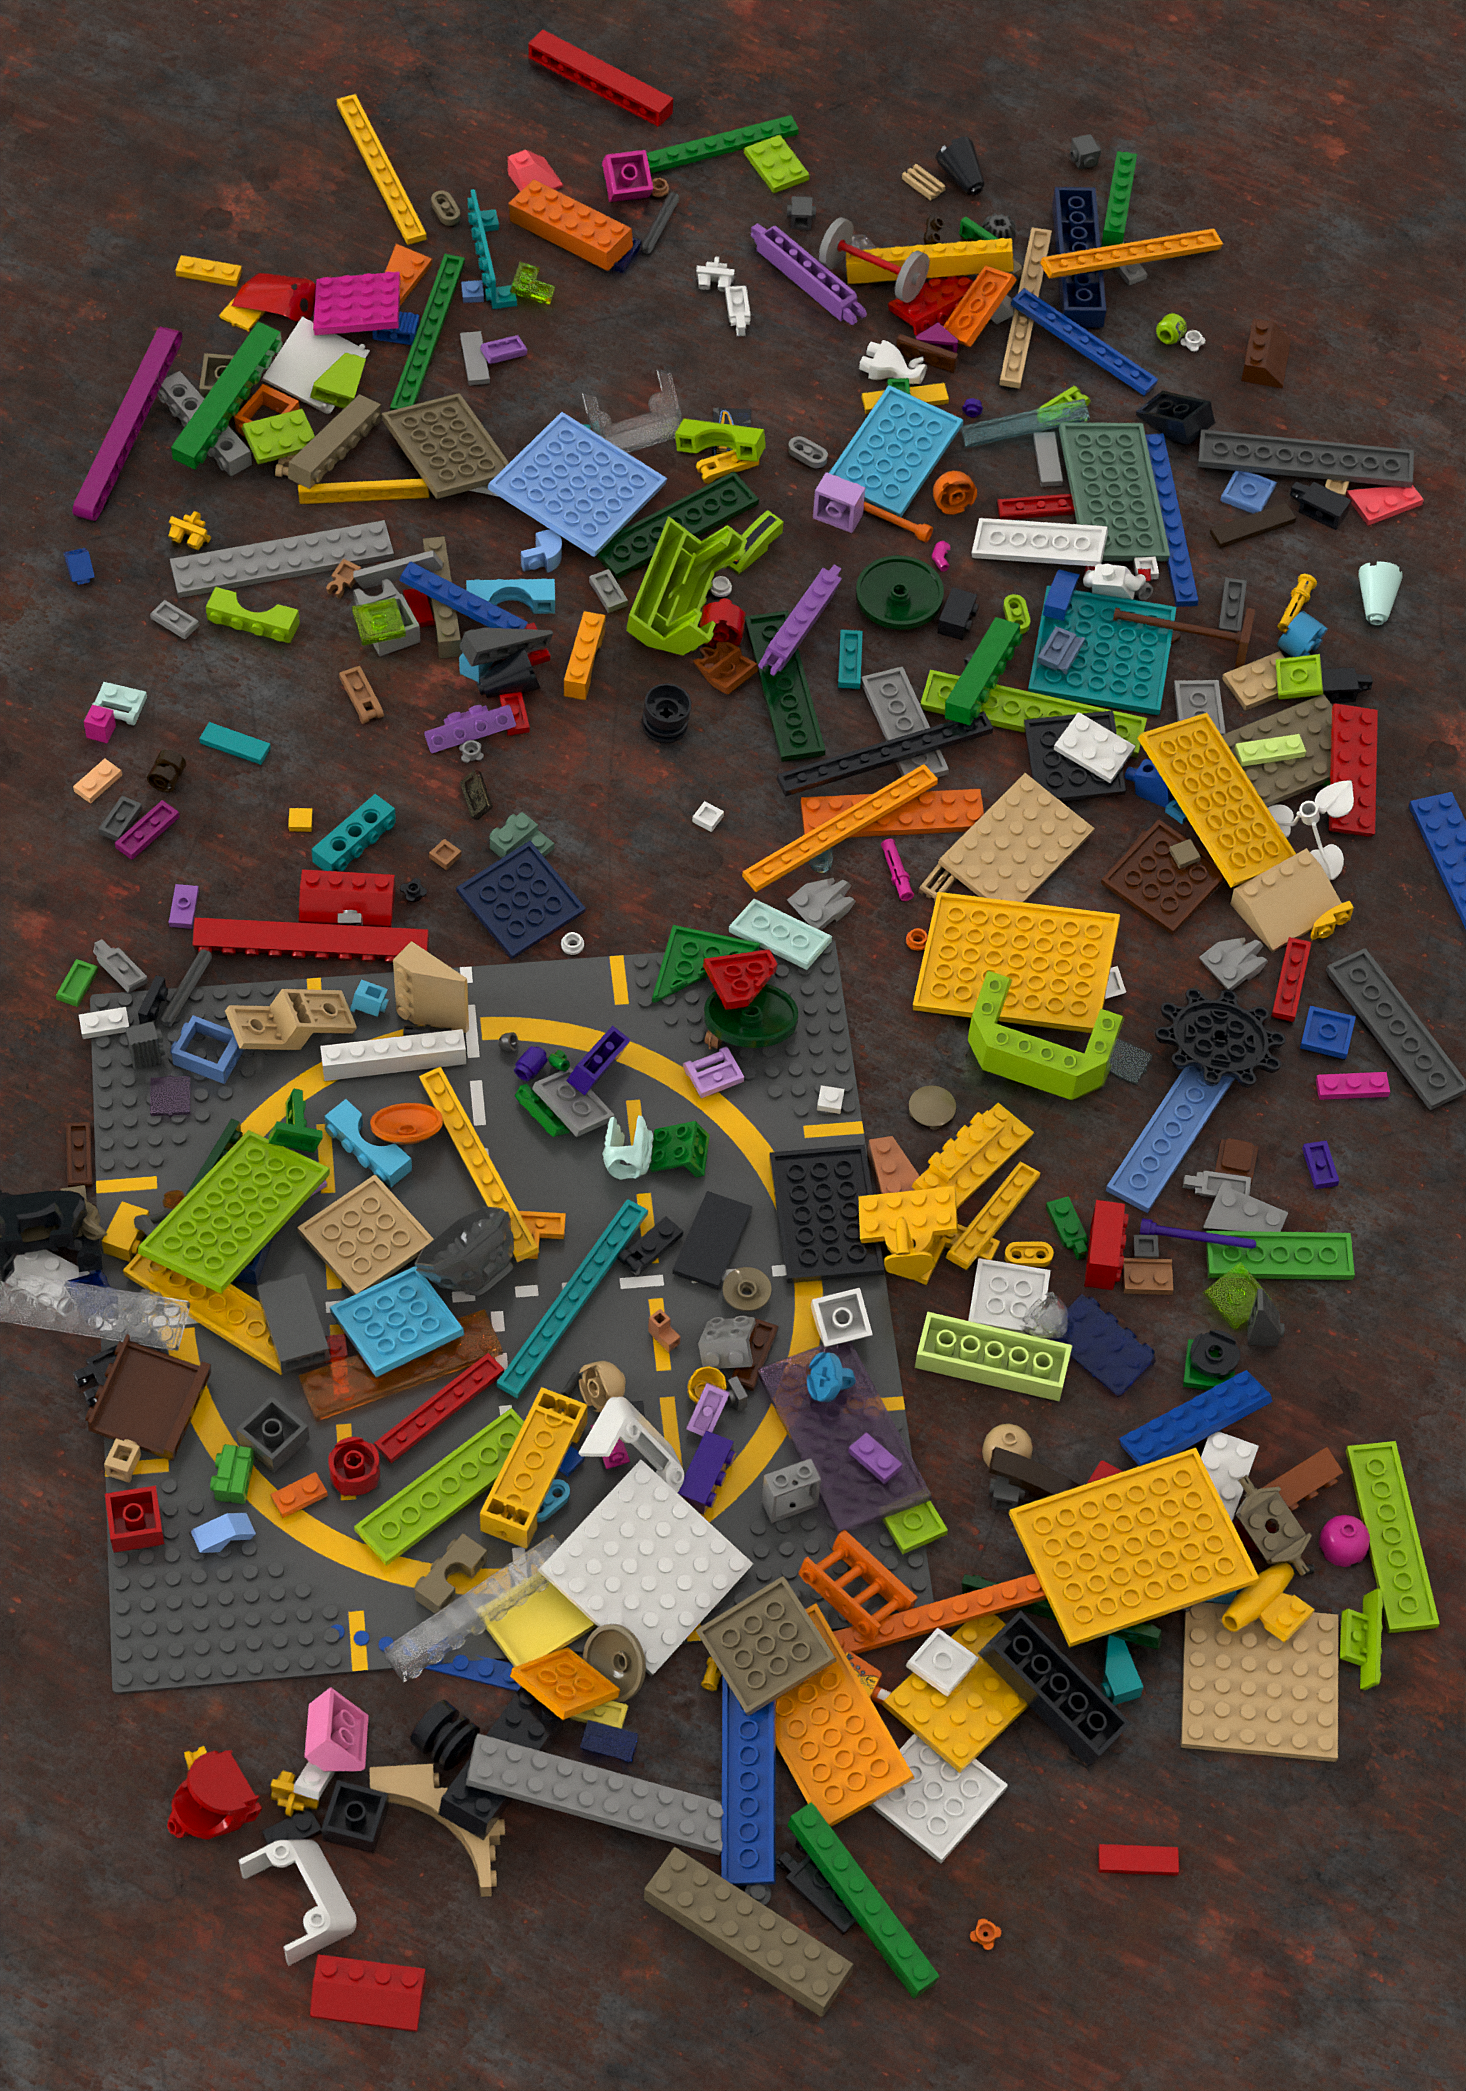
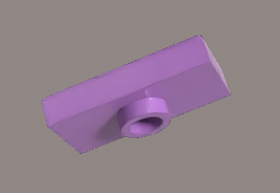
M518 335L483 343L480 347L489 364L525 356L528 351Z
M175 884L169 927L193 928L199 886Z

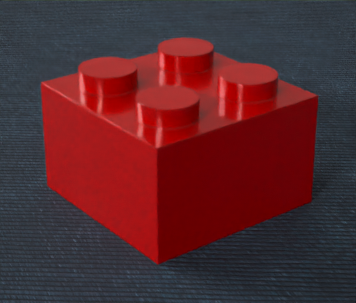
M156 1486L105 1494L113 1553L164 1545Z

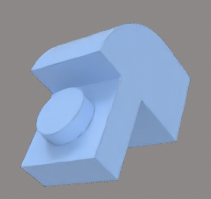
M551 529L536 533V547L521 551V567L523 571L535 570L543 566L547 573L556 569L562 559V540L560 535Z

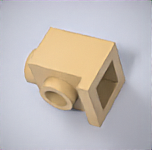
M116 1438L104 1463L106 1475L130 1483L131 1476L141 1457L140 1446L131 1440L126 1439L123 1441Z

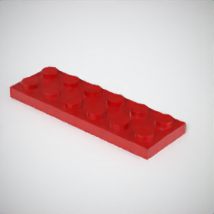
M1336 703L1332 706L1330 785L1341 781H1352L1354 804L1352 810L1345 816L1338 818L1329 816V831L1367 837L1375 835L1378 710Z

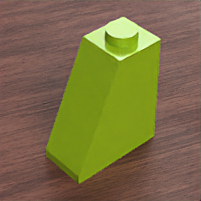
M345 352L314 382L310 398L341 408L347 407L355 398L366 359L356 354Z

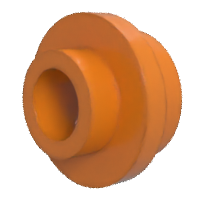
M913 929L906 936V944L912 950H924L928 935L922 929Z

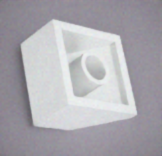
M860 1288L812 1299L810 1306L824 1347L873 1335Z

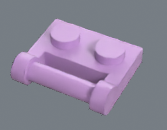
M723 1047L719 1049V1052L694 1062L687 1061L683 1063L684 1071L691 1079L700 1098L744 1082V1075L728 1047ZM722 1060L724 1061V1063H721V1064H718V1065L713 1066V1067H711V1068H708V1069H706V1070L697 1072V1070H699V1069H702V1068H704V1067L710 1066V1065L715 1064V1063H717V1062H720V1061H722Z

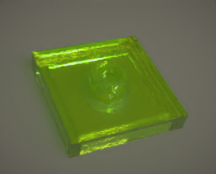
M395 598L352 606V613L362 646L406 637V631Z
M1239 1262L1203 1293L1233 1330H1235L1249 1319L1257 1289L1263 1288L1245 1266Z

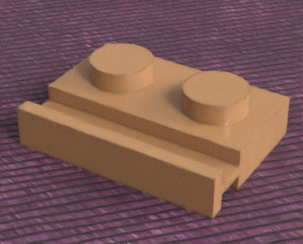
M1124 1258V1293L1172 1295V1259Z

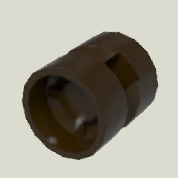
M164 749L160 751L155 760V765L152 766L147 776V781L156 790L169 793L174 790L179 777L186 767V760L179 753Z

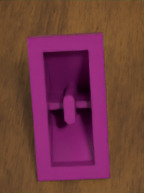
M936 323L916 336V340L957 353L958 339L940 323Z

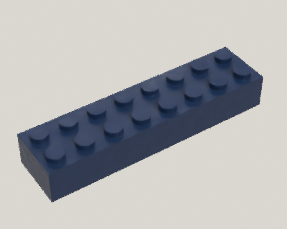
M1055 187L1052 207L1056 255L1101 248L1096 187ZM1103 269L1058 277L1061 313L1081 327L1103 328L1106 315Z

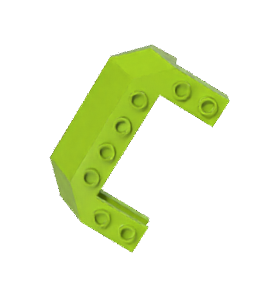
M668 516L630 611L626 631L648 647L679 655L695 651L698 646L708 643L714 635L713 629L716 623L711 621L698 628L697 626L702 615L700 610L706 603L707 599L705 597L712 587V579L715 572L722 568H727L735 560H740L745 554L744 548L747 540L727 525L703 541H700Z
M987 971L972 1014L967 1039L982 1070L1072 1101L1104 1087L1112 1066L1109 1062L1124 1021L1123 1016L1100 1009L1084 1054L997 1024L1012 979Z

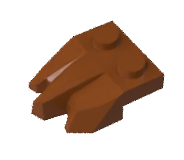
M717 642L715 650L708 647L699 649L703 659L697 658L693 660L694 664L711 686L727 695L758 671V664L744 657L741 649L729 642Z

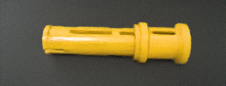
M1301 574L1299 576L1296 588L1291 591L1292 599L1277 626L1281 632H1287L1289 624L1299 614L1303 604L1309 601L1310 592L1317 585V581L1313 576L1308 574Z

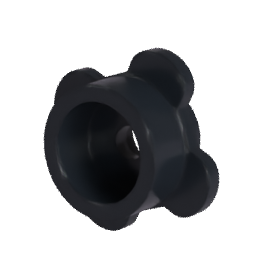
M414 878L411 882L403 883L400 886V891L404 892V896L409 902H418L427 894V889L422 887L421 880L418 878Z

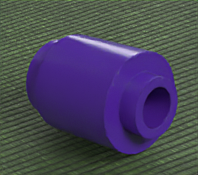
M530 1046L515 1063V1074L523 1081L534 1079L548 1062L546 1052L538 1046Z

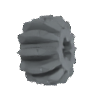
M994 212L992 216H987L982 223V228L998 239L1012 238L1013 240L1016 236L1015 221L1011 220L1010 215L1004 216L1003 212L1001 215H997Z

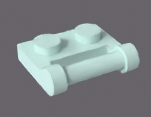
M103 682L93 705L123 710L111 709L114 711L115 719L126 721L129 725H135L146 701L147 694L145 691Z

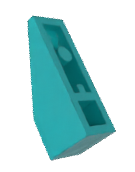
M1109 1635L1106 1640L1101 1690L1103 1695L1109 1698L1113 1705H1117L1141 1697L1143 1684L1125 1641Z

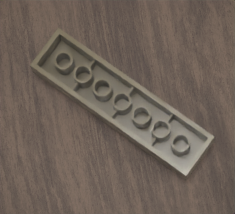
M676 1847L673 1848L644 1889V1900L820 2017L824 2016L852 1975L853 1963Z

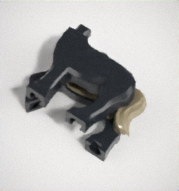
M0 1190V1280L6 1282L15 1271L13 1255H25L28 1252L51 1248V1251H56L58 1247L63 1246L78 1251L77 1262L79 1272L103 1269L99 1238L107 1236V1232L99 1226L101 1216L96 1206L90 1202H85V1199L79 1193L73 1191H43L11 1195L7 1192L2 1193V1190Z

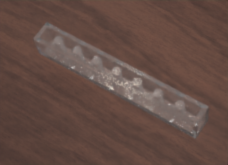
M552 1534L384 1648L387 1662L402 1681L405 1682L410 1678L418 1677L424 1668L430 1664L440 1662L446 1653L452 1649L460 1648L472 1635H479L491 1622L504 1618L510 1609L523 1605L529 1596L535 1592L539 1593L545 1590L550 1581L538 1569L561 1546L559 1541Z

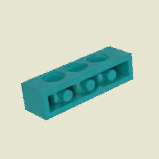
M374 794L311 849L313 863L323 871L342 872L345 870L348 863L354 858H358L365 848L370 844H374L381 834L394 826L396 822L395 808Z

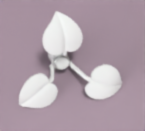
M1341 781L1323 788L1316 795L1315 802L1305 801L1301 804L1300 811L1296 813L1295 819L1292 810L1285 805L1268 807V810L1286 838L1291 833L1290 826H1295L1300 818L1304 824L1312 825L1319 849L1313 850L1310 853L1321 864L1329 880H1334L1341 873L1344 864L1342 851L1334 844L1322 847L1316 823L1320 818L1319 812L1324 814L1327 811L1329 816L1338 818L1347 815L1352 810L1354 804L1352 781Z

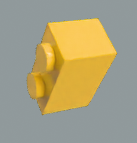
M122 1201L106 1231L107 1236H104L101 1241L103 1252L130 1262L134 1255H137L138 1246L142 1243L145 1235L143 1230H138L135 1227L134 1219L138 1215L145 1214L149 1216V1210Z

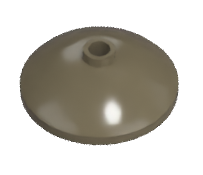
M606 1624L595 1629L586 1641L583 1660L620 1689L618 1698L611 1701H627L638 1693L645 1678L646 1662L642 1646L637 1637L622 1625Z

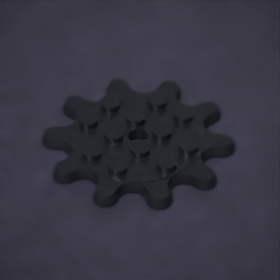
M1190 988L1186 991L1187 1006L1180 1007L1170 1002H1165L1161 1005V1015L1168 1019L1172 1025L1157 1028L1155 1037L1159 1043L1170 1044L1177 1048L1178 1052L1174 1053L1171 1058L1174 1068L1196 1067V1069L1204 1073V1082L1208 1086L1217 1085L1222 1076H1231L1245 1088H1250L1256 1082V1076L1253 1073L1254 1069H1261L1269 1073H1275L1280 1069V1060L1272 1056L1268 1049L1280 1048L1286 1042V1037L1280 1032L1268 1031L1263 1027L1262 1023L1269 1017V1011L1262 1006H1256L1249 1010L1241 1008L1237 1004V994L1232 990H1223L1219 999L1209 1000L1200 990Z

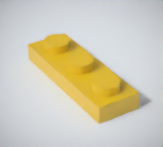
M181 255L175 272L176 276L237 287L242 273V266Z

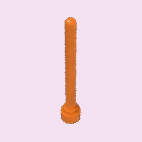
M864 501V511L915 533L918 540L925 543L929 541L933 533L932 526L925 523L917 525Z

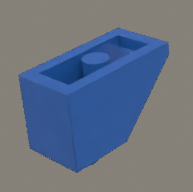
M86 548L63 552L71 580L73 582L77 581V584L90 582V578L94 577L89 551Z

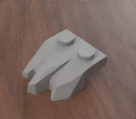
M834 878L807 883L787 901L808 925L821 931L833 920L838 922L850 911L856 902L851 897H844L852 886L847 881L841 880L834 884Z
M1244 937L1220 941L1202 954L1199 959L1227 990H1233L1243 981L1247 980L1249 982L1267 964V959L1256 956L1263 947L1260 941L1254 940L1245 944L1246 940Z

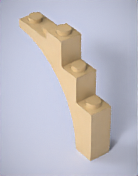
M433 1764L369 1767L370 1789L388 1793L389 1803L412 1807L432 1816L445 1825L461 1841L470 1855L477 1872L481 1897L492 1896L491 1887H497L496 1870H491L490 1861H496L495 1845H500V1835H505L504 1819H498L486 1838L482 1840L438 1815L441 1798L448 1788H439V1773H434Z

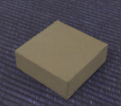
M1191 839L1170 846L1169 851L1179 869L1200 861V855Z

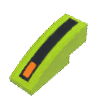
M768 510L763 513L742 534V537L747 540L744 548L745 554L740 560L730 563L728 567L739 575L768 551V545L783 533V521Z

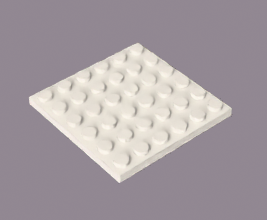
M640 1460L538 1571L598 1627L606 1624H619L629 1629L642 1646L646 1662V1672L652 1676L753 1563L646 1463Z

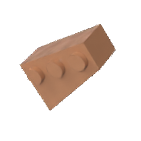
M893 1136L870 1139L867 1155L877 1194L915 1190L912 1188V1185L919 1177V1174Z

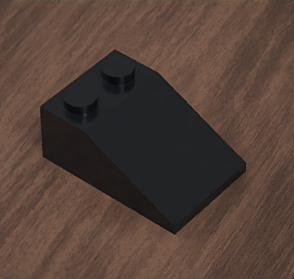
M1161 391L1136 411L1138 417L1162 434L1164 433L1170 440L1188 445L1200 436L1201 429L1208 430L1215 424L1210 401L1167 391Z

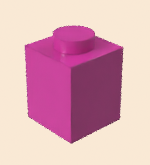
M92 704L84 720L86 738L108 744L116 727L114 711Z

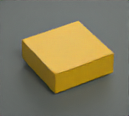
M289 808V831L312 832V808Z

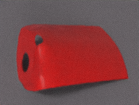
M259 273L241 287L231 306L284 315L296 322H299L302 317L309 320L313 316L315 309L316 285L313 281L306 278ZM293 284H297L296 290L291 288ZM303 298L308 302V309L305 312L300 308V301Z

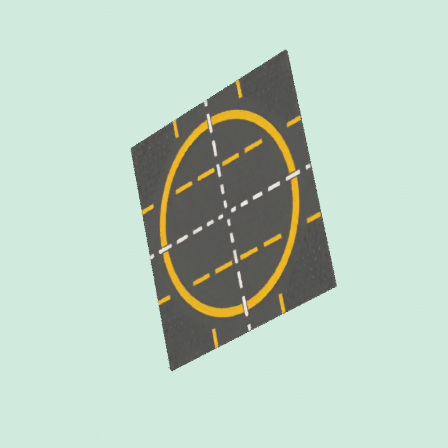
M832 940L807 970L772 953L777 962V971L766 984L783 990L795 1001L798 1007L797 1027L789 1038L768 1047H740L722 1041L719 1049L728 1047L744 1075V1082L704 1098H700L691 1079L686 1075L683 1063L687 1061L694 1062L719 1052V1049L716 1048L710 1050L708 1044H705V1036L709 1029L704 1021V1006L707 998L715 991V988L707 976L656 1003L652 1002L653 992L665 952L452 968L467 978L469 1031L463 1033L466 1048V1064L441 1068L518 1211L566 1213L564 1239L540 1238L538 1259H524L517 1263L514 1256H512L510 1262L513 1265V1269L488 1291L479 1296L467 1295L464 1291L441 1288L426 1277L462 1326L464 1335L378 1377H375L330 1312V1306L353 1296V1294L298 1233L297 1227L374 1175V1172L369 1167L365 1168L359 1163L357 1157L352 1152L348 1153L336 1137L332 1138L327 1134L324 1117L327 1113L347 1099L362 1113L363 1127L360 1131V1136L369 1144L388 1146L394 1143L380 1139L371 1131L370 1120L376 1112L385 1107L401 1103H420L434 1107L419 1076L436 1068L324 1081L320 1046L403 1036L404 1025L423 1026L414 1024L408 1019L404 1020L396 1012L394 972L194 987L170 1027L160 1023L162 1013L177 988L168 989L166 1000L161 1001L159 1005L157 1019L152 1020L155 1029L160 1028L162 1034V1043L165 1055H161L162 1063L161 1065L147 1066V1068H138L137 1071L134 1070L131 1061L126 1032L91 1038L97 1209L101 1216L99 1226L107 1231L122 1201L149 1210V1215L161 1213L167 1208H175L186 1197L188 1189L231 1118L240 1122L243 1135L249 1130L269 1139V1134L277 1121L286 1123L285 1103L293 1089L303 1090V1100L306 1101L304 1119L307 1120L306 1127L321 1130L323 1138L315 1153L286 1148L330 1168V1175L325 1179L327 1186L309 1197L274 1235L258 1284L253 1285L236 1280L230 1283L259 1301L257 1286L262 1285L266 1281L284 1279L291 1274L299 1275L305 1273L329 1347L330 1360L285 1372L282 1375L278 1374L123 1274V1270L130 1262L105 1254L101 1242L103 1237L99 1238L103 1269L99 1270L101 1352L118 1345L119 1341L123 1342L126 1334L132 1338L154 1328L170 1356L200 1366L201 1361L211 1364V1375L174 1461L140 1450L141 1457L131 1476L130 1483L107 1476L105 1471L106 1493L156 1486L164 1537V1545L113 1553L107 1517L112 1689L115 1694L419 1668V1666L433 1665L428 1659V1654L432 1649H440L443 1652L444 1659L440 1664L453 1663L457 1655H465L468 1661L484 1660L479 1656L495 1660H509L477 1617V1612L539 1574L538 1569L640 1460L646 1463L655 1473L657 1472V1469L632 1443H624L630 1463L606 1469L602 1457L584 1456L585 1461L569 1477L558 1470L554 1480L560 1479L569 1485L570 1499L547 1520L537 1522L536 1532L527 1549L480 1531V1512L493 1485L387 1566L354 1531V1526L510 1408L525 1421L541 1387L561 1394L573 1372L579 1373L584 1365L598 1361L610 1362L624 1374L626 1383L623 1397L629 1402L643 1401L645 1419L673 1447L685 1476L703 1436L686 1429L697 1405L689 1398L687 1385L694 1372L703 1367L698 1342L707 1322L716 1317L724 1319L738 1316L754 1317L777 1325L779 1328L754 1392L744 1389L748 1396L747 1408L737 1411L735 1405L730 1404L727 1400L712 1433L734 1441L733 1451L736 1452L732 1465H727L725 1468L726 1478L722 1487L717 1486L714 1492L717 1496L713 1507H708L705 1514L702 1515L744 1554L753 1565L681 1644L702 1642L695 1631L696 1629L782 1576L785 1577L804 1609L817 1603L832 1631L853 1626L798 1575L805 1558L809 1557L817 1564L834 1552L832 1547L838 1534L843 1530H846L918 1597L913 1608L934 1603L926 1546L923 1545L902 1555L879 1516V1509L917 1493L885 1271L884 1275L787 1283L769 1152L865 1144L866 1150L835 941ZM361 980L388 989L385 998L389 999L385 1013L379 1012L378 1017L357 1009L355 1012L350 1011L357 1026L353 1034L313 1033L301 1050L245 1049L225 1084L173 1065L172 1054H170L172 1044L179 1040L183 1025L186 1022L189 1023L193 1015L232 1030L225 1013L229 1005L270 1006L281 989L342 990L349 1009ZM148 990L132 991L129 993L94 994L90 997V1012L126 1007L129 1027L139 1025L138 1011ZM613 1025L631 1041L621 1056L591 1090L614 1114L617 1124L620 1125L621 1132L625 1135L623 1146H633L638 1115L643 1117L647 1129L652 1131L653 1135L654 1130L658 1128L696 1121L710 1135L705 1175L696 1178L685 1166L656 1172H651L648 1169L646 1174L636 1179L619 1180L613 1177L604 1164L602 1154L605 1148L604 1142L606 1141L605 1137L609 1123L578 1137L571 1131L564 1135L552 1137L530 1115V1112L519 1103L515 1094L520 1085L527 1084L532 1089L535 1082L561 1070L551 1066L548 1061L534 1079L523 1081L514 1072L515 1063L530 1046H538L546 1052L547 1059L552 1053L555 1054L557 1050H562L567 1055L566 1060L570 1062V1067L574 1070L576 1065ZM196 1032L185 1052L217 1064L228 1044ZM514 1032L518 1037V1049L511 1052L501 1050L499 1047V1042H501L499 1040L500 1036L505 1033ZM722 1060V1061L717 1062V1063H715V1064H712V1065H710V1066H707V1067H704V1068H702V1069H699V1070H697V1072H700V1071L706 1070V1069H708V1068H711V1067H713V1066H716V1065H718V1064L724 1063V1061ZM821 1085L844 1089L840 1114L817 1110ZM444 1124L434 1136L427 1140L411 1145L396 1144L411 1157L412 1171L390 1188L385 1182L384 1185L433 1239L457 1219L483 1206H487ZM620 1160V1164L622 1165H631L629 1163L627 1164L624 1160ZM707 1191L752 1206V1212L719 1289L672 1274L674 1265ZM627 1199L646 1208L648 1215L623 1251L629 1249L665 1216L683 1230V1236L637 1276L630 1271V1267L627 1264L623 1265L618 1258L518 1399L497 1387L498 1378L392 1464L378 1451L380 1478L375 1489L363 1495L344 1496L333 1486L330 1479L328 1457L340 1440L348 1437H360L374 1445V1442L487 1353L505 1371ZM146 1234L144 1235L142 1242L147 1238ZM637 1255L634 1257L636 1260L641 1259ZM417 1258L385 1280L414 1267ZM741 1267H752L762 1271L769 1278L772 1287L769 1301L762 1308L749 1312L740 1311L730 1306L723 1296V1282L730 1272ZM860 1288L873 1335L824 1347L811 1310L812 1299ZM748 1291L743 1292L744 1295H750V1294H751V1293L748 1292ZM659 1309L671 1319L670 1326L681 1336L680 1344L669 1353L648 1332L649 1317ZM820 1352L834 1353L839 1358L842 1368L851 1369L856 1379V1383L852 1387L840 1390L836 1398L831 1402L814 1400L807 1387V1375H811L812 1370L809 1368V1365ZM735 1368L719 1369L725 1376L726 1384H728V1380L731 1379ZM578 1383L569 1398L586 1404ZM273 1396L308 1426L310 1440L275 1473L255 1457L244 1504L215 1500L214 1491L210 1490L212 1476H217L218 1468H215L217 1453H222L223 1445L225 1444L237 1447L242 1446L238 1443L236 1429ZM593 1405L588 1406L587 1425L578 1444L575 1442L571 1443V1446L578 1452L591 1431V1425L595 1424L601 1413L595 1412L596 1408ZM866 1432L902 1463V1469L885 1484L848 1453L849 1447ZM104 1437L105 1461L115 1440ZM811 1458L821 1479L818 1506L771 1523L762 1504L764 1475ZM316 1472L326 1488L328 1496L282 1519L270 1494ZM555 1493L553 1496L561 1497L562 1495L560 1493ZM790 1504V1507H791V1508H794L795 1505H794V1504ZM227 1513H247L256 1533L251 1540H231L221 1552H199L191 1534L194 1528ZM465 1534L487 1550V1562L472 1580L462 1573H454L446 1579L449 1584L455 1587L456 1599L439 1617L416 1601L414 1587L422 1576L426 1577L431 1571L433 1562L438 1557L442 1558L445 1555L450 1542ZM840 1559L824 1572L833 1581H836L852 1568ZM858 1576L842 1589L854 1598L870 1585L861 1576ZM876 1593L863 1603L861 1607L870 1615H873L886 1605L888 1601L879 1593ZM895 1610V1611L892 1612L890 1615H893V1614H896V1613H899V1612H898L897 1610ZM333 1625H341L344 1628L345 1634L341 1639H339L338 1630L331 1628ZM598 1626L566 1647H569L575 1653H583L588 1637ZM358 1631H366L369 1634V1642L364 1646H359L354 1642V1635ZM390 1637L393 1639L394 1648L390 1652L380 1650L379 1641L381 1638ZM406 1644H417L419 1654L415 1658H407L404 1655L403 1649Z

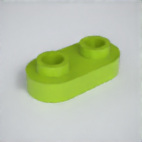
M1017 594L1007 596L1003 604L1006 620L1019 623L1020 633H1026L1030 627V616L1025 599Z

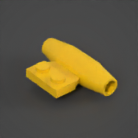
M1287 1562L1275 1564L1258 1574V1583L1245 1587L1236 1595L1222 1616V1623L1228 1630L1236 1632L1260 1618L1264 1628L1285 1643L1313 1615L1315 1609L1295 1595L1291 1596L1283 1593L1294 1576V1570Z

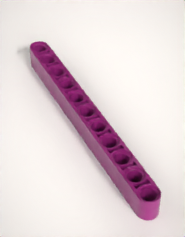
M161 326L157 329L73 504L74 516L96 521L99 518L181 346V331Z

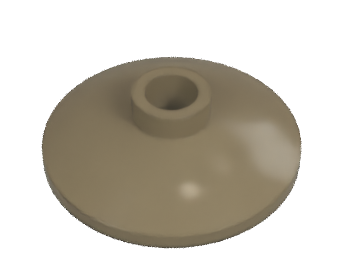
M741 1267L735 1269L727 1275L723 1282V1296L730 1306L740 1311L758 1310L769 1301L772 1287L769 1278L756 1268ZM748 1291V1292H750L751 1294H750V1295H744L743 1292Z

